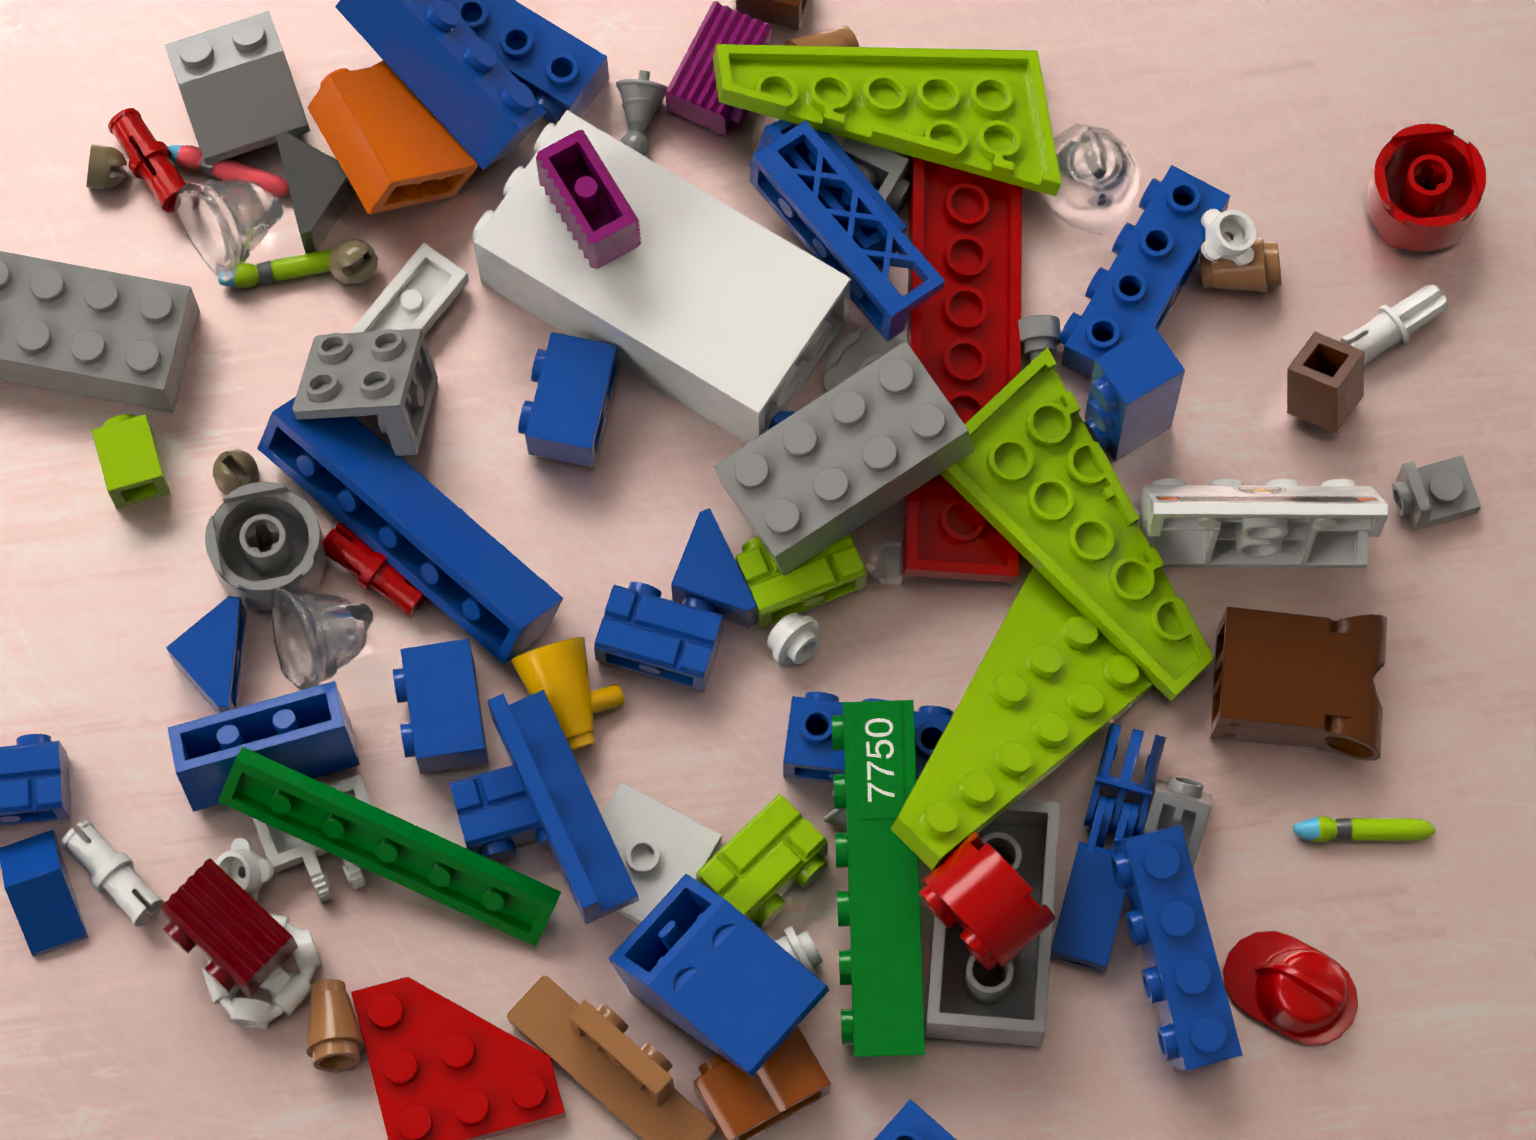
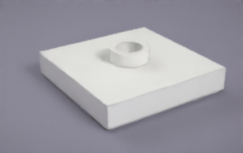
M622 781L604 809L602 818L638 893L639 901L616 912L640 924L685 874L696 880V872L712 858L722 840V835Z

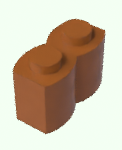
M797 1026L753 1077L718 1054L698 1068L701 1076L694 1080V1091L710 1119L716 1125L722 1140H749L780 1120L799 1112L829 1094L832 1084Z

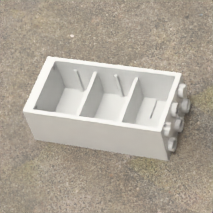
M566 110L556 125L549 123L543 129L535 144L534 151L537 153L527 167L519 166L511 174L503 191L505 198L495 212L491 210L486 211L474 228L472 238L474 239L473 243L481 283L567 335L617 345L619 366L748 444L768 430L771 419L779 411H787L848 322L850 318L851 278ZM577 130L585 132L640 221L641 244L636 249L599 269L589 266V259H585L583 250L578 249V241L573 240L572 232L567 231V224L562 222L561 214L556 213L555 205L551 204L550 196L545 195L544 187L540 186L536 164L538 151Z

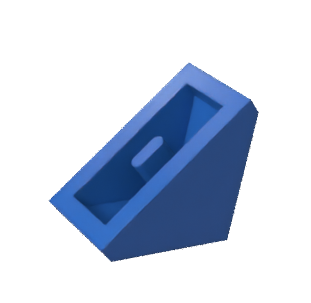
M705 509L699 512L672 580V600L678 603H682L685 597L705 600L716 607L715 613L723 615L725 620L748 628L758 623L756 602L711 509Z
M228 596L166 647L174 665L217 714L236 709L238 705L247 612L240 597Z
M52 829L1 847L0 864L4 888L32 956L35 957L89 938L54 830Z

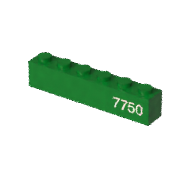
M914 701L843 702V715L832 716L833 751L844 750L845 774H833L834 809H846L847 832L835 833L836 868L848 867L849 890L837 891L838 927L850 926V950H839L840 986H852V1009H841L842 1045L853 1044L854 1057L925 1055L920 895L918 894L920 892L919 857L891 830L916 783Z

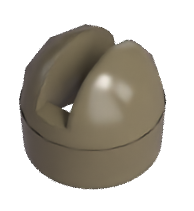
M91 143L86 187L111 189L119 185L126 175L111 171V166L127 165L123 154L116 148L108 145Z
M362 240L341 241L333 247L329 256L331 273L338 281L344 284L363 283L370 279L377 270L378 257L374 249ZM363 256L364 262L351 273L347 267Z
M228 449L215 460L213 477L219 490L228 495L238 487L258 482L259 469L255 459L248 452L242 449ZM234 461L247 476L240 481L226 466L227 463Z

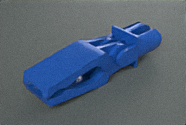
M1110 723L1084 821V826L1091 827L1088 843L1079 842L1050 956L1054 959L1083 965L1105 972L1127 892L1126 888L1120 889L1114 877L1111 864V855L1116 854L1114 843L1111 850L1103 848L1107 832L1115 834L1114 841L1142 834L1166 737L1155 734L1151 752L1148 755L1145 766L1146 771L1143 783L1141 785L1132 782L1144 731L1133 729L1120 778L1111 777L1109 772L1112 761L1115 759L1118 748L1117 742L1122 725ZM1099 793H1103V794H1107V795H1111V796L1105 797V796L1100 795V797H1099ZM1124 799L1129 800V801H1133V802H1132V803L1124 802Z

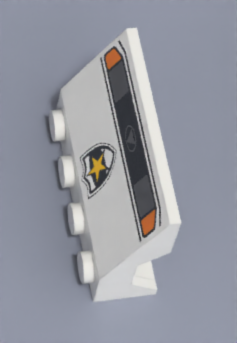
M1165 478L1154 481L1152 485H1143L1139 502L1140 528L1150 547L1155 546L1164 563L1162 568H1367L1369 537H1380L1389 515L1388 503L1372 486H1356V482L1348 479L1328 480L1322 486H1300V483L1293 479H1275L1268 481L1265 486H1243L1242 481L1230 478L1211 481L1209 485H1186L1184 480Z

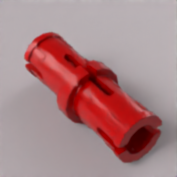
M126 108L114 115L108 123V130L111 134L113 133L130 158L129 168L134 176L144 179L160 203L159 206L163 211L165 210L167 213L175 212L187 205L193 197V191L187 186L170 160L172 153L167 145L155 139L141 118V114L135 108Z
M339 522L335 529L333 528L324 539L326 556L339 563L358 578L357 584L366 591L373 589L395 604L407 616H414L415 612L427 600L423 593L386 562L387 558L379 551L377 553L373 551L343 523Z

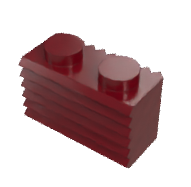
M211 858L207 859L202 867L195 871L194 875L188 877L187 881L178 888L177 892L171 894L170 898L163 902L160 907L162 913L169 921L163 928V931L185 953L188 954L196 947L211 962L204 970L227 993H230L237 986L249 997L298 948L294 937Z

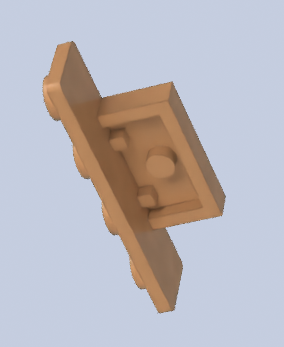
M542 976L508 1012V1021L542 1052L550 1056L551 1060L641 1140H709L715 1134L716 1125L674 1088L673 1077L668 1073L673 1067L670 1061L651 1044L646 1043L640 1049L624 1034L629 1028L628 1025L605 1004H602L598 1010L585 999L581 1004H578L548 976Z

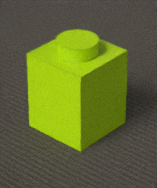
M133 414L118 415L105 421L104 426L91 430L107 491L116 509L171 494L155 435L146 414L138 417Z

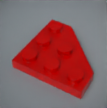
M408 976L351 992L388 1140H484L566 1117L551 1058L545 1053Z

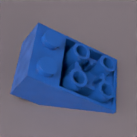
M685 874L608 958L633 996L751 1077L755 1075L829 991L826 984L726 899L688 874Z

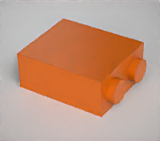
M385 61L369 68L352 71L348 68H341L331 72L321 81V88L307 107L368 215L455 197L478 166L477 162Z

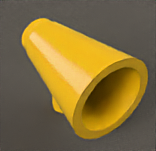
M575 637L555 642L511 659L530 695L544 690L572 751L595 744L593 714L624 705L623 692L618 684L590 691L584 637Z

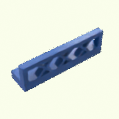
M806 120L753 154L750 183L814 257L851 278L850 299L887 342L905 330L908 312L944 288L945 280ZM803 142L817 158L816 170L791 168L782 155ZM822 165L826 168V170H827L829 173L821 172V171H822ZM806 184H813V192ZM819 186L844 189L852 198L850 211L826 208L818 199ZM857 205L864 213L856 212ZM840 224L848 225L847 232ZM854 226L878 229L886 238L885 252L861 249L853 240ZM892 246L899 254L891 253ZM875 264L883 265L882 272ZM889 266L913 269L922 279L923 283L902 297L888 280Z
M544 690L508 705L504 694L487 700L492 721L585 924L639 901L638 893Z

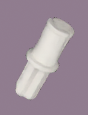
M1435 284L1426 285L1392 308L1387 305L1382 306L1379 309V315L1359 329L1357 328L1350 334L1342 337L1340 342L1365 351V366L1376 356L1397 343L1401 345L1410 341L1409 334L1447 310V300Z

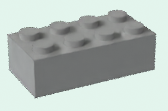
M0 251V380L174 413L200 312L191 286Z
M904 341L713 467L722 486L782 575L785 576L973 453L974 448L969 430L911 347Z
M1019 799L981 830L978 835L983 845L986 843L991 845L1034 890L1030 896L1040 906L1045 903L1053 913L1061 803ZM934 915L925 1037L1042 1047L1046 1032L1053 922L1008 965L1002 968L997 964L991 971H988L965 947L966 944L959 937L965 930L957 922L950 929H947Z

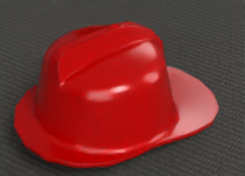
M1277 931L1255 932L1239 940L1228 953L1223 968L1225 989L1233 1004L1251 1018L1304 1045H1325L1342 1037L1353 1024L1358 1009L1357 988L1349 972L1337 961L1293 936Z

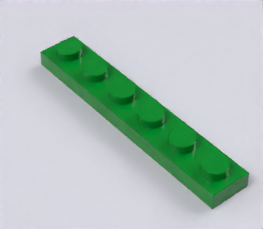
M243 746L235 758L218 800L219 803L534 946H537L561 894V891Z

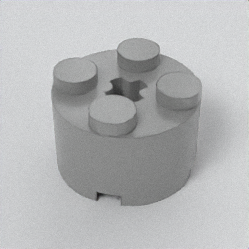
M254 482L231 491L223 499L224 503L217 509L214 516L211 515L205 532L207 554L224 590L230 596L240 597L245 608L263 611L288 608L313 595L321 584L327 556L324 551V537L311 505L303 497L301 498L296 493L288 490L287 487L275 482ZM273 541L271 550L262 552V543Z

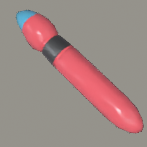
M193 145L167 146L172 153L170 160L185 169L200 170L210 176H215L216 178L252 190H258L267 195H290L287 181L273 173L231 159H225L206 166L199 147Z

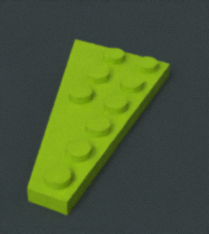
M716 44L713 63L720 103L798 125L806 120L816 130L1057 197L1061 187V178L1038 50Z
M1047 347L965 424L969 430L974 452L940 473V475L1083 616L1096 625L1097 629L1123 655L1131 658L1137 664L1139 671L1172 702L1215 658L1183 598L1177 597L1162 569L1164 563L1155 546L1150 547L1138 524L1140 518L1100 443L1094 441L1079 414L1081 408L1072 391L1067 392L1055 370L1057 363Z
M1033 566L891 830L933 871L973 832L978 834L1108 727L1110 723L1114 722L1148 694L1154 685L1139 671L1137 664L1131 658L1123 655L1097 629L1096 625L1083 616Z

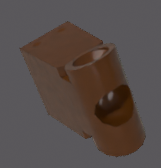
M1227 607L1216 629L1210 739L1303 747L1320 745L1329 751L1352 759L1364 761L1380 759L1383 710L1373 679L1376 673L1385 665L1387 617L1370 614L1333 621L1327 617Z

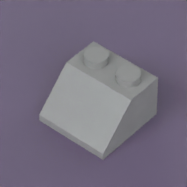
M269 11L164 45L206 166L276 143V134L287 132L295 137L310 132L287 59Z

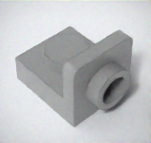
M846 138L841 148L870 183L879 189V194L888 205L899 213L909 197V189L911 187V182L908 181L909 159L891 150Z
M1463 455L1419 468L1416 467L1414 461L1403 463L1396 478V483L1392 484V494L1396 508L1401 516L1408 515L1413 531L1478 514L1481 508Z
M1170 776L1169 782L1157 780L1143 833L1181 825L1194 869L1212 805V795L1202 792L1204 785L1189 778Z

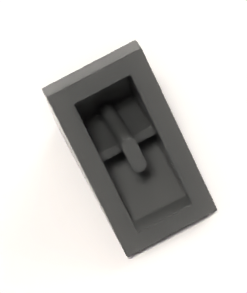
M287 132L276 134L305 254L317 252L356 192L336 159Z

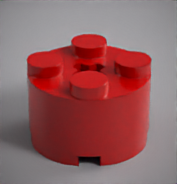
M1430 123L1409 126L1395 134L1379 153L1367 187L1366 205L1373 225L1388 246L1417 252L1436 251L1460 241L1471 226L1485 190L1486 168L1478 149L1470 141L1467 144L1461 138L1454 135V130L1444 125Z
M973 832L922 880L925 887L918 893L926 902L925 905L947 929H950L957 922L965 930L959 937L964 941L965 947L988 971H991L997 964L1002 968L1008 965L1056 919L1045 903L1040 906L1030 896L1034 890L991 845L988 843L983 845L980 836L976 832Z

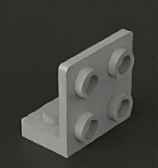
M421 328L331 333L314 337L292 407L296 419L377 415L380 431L383 434H388L395 456L417 455L438 380Z

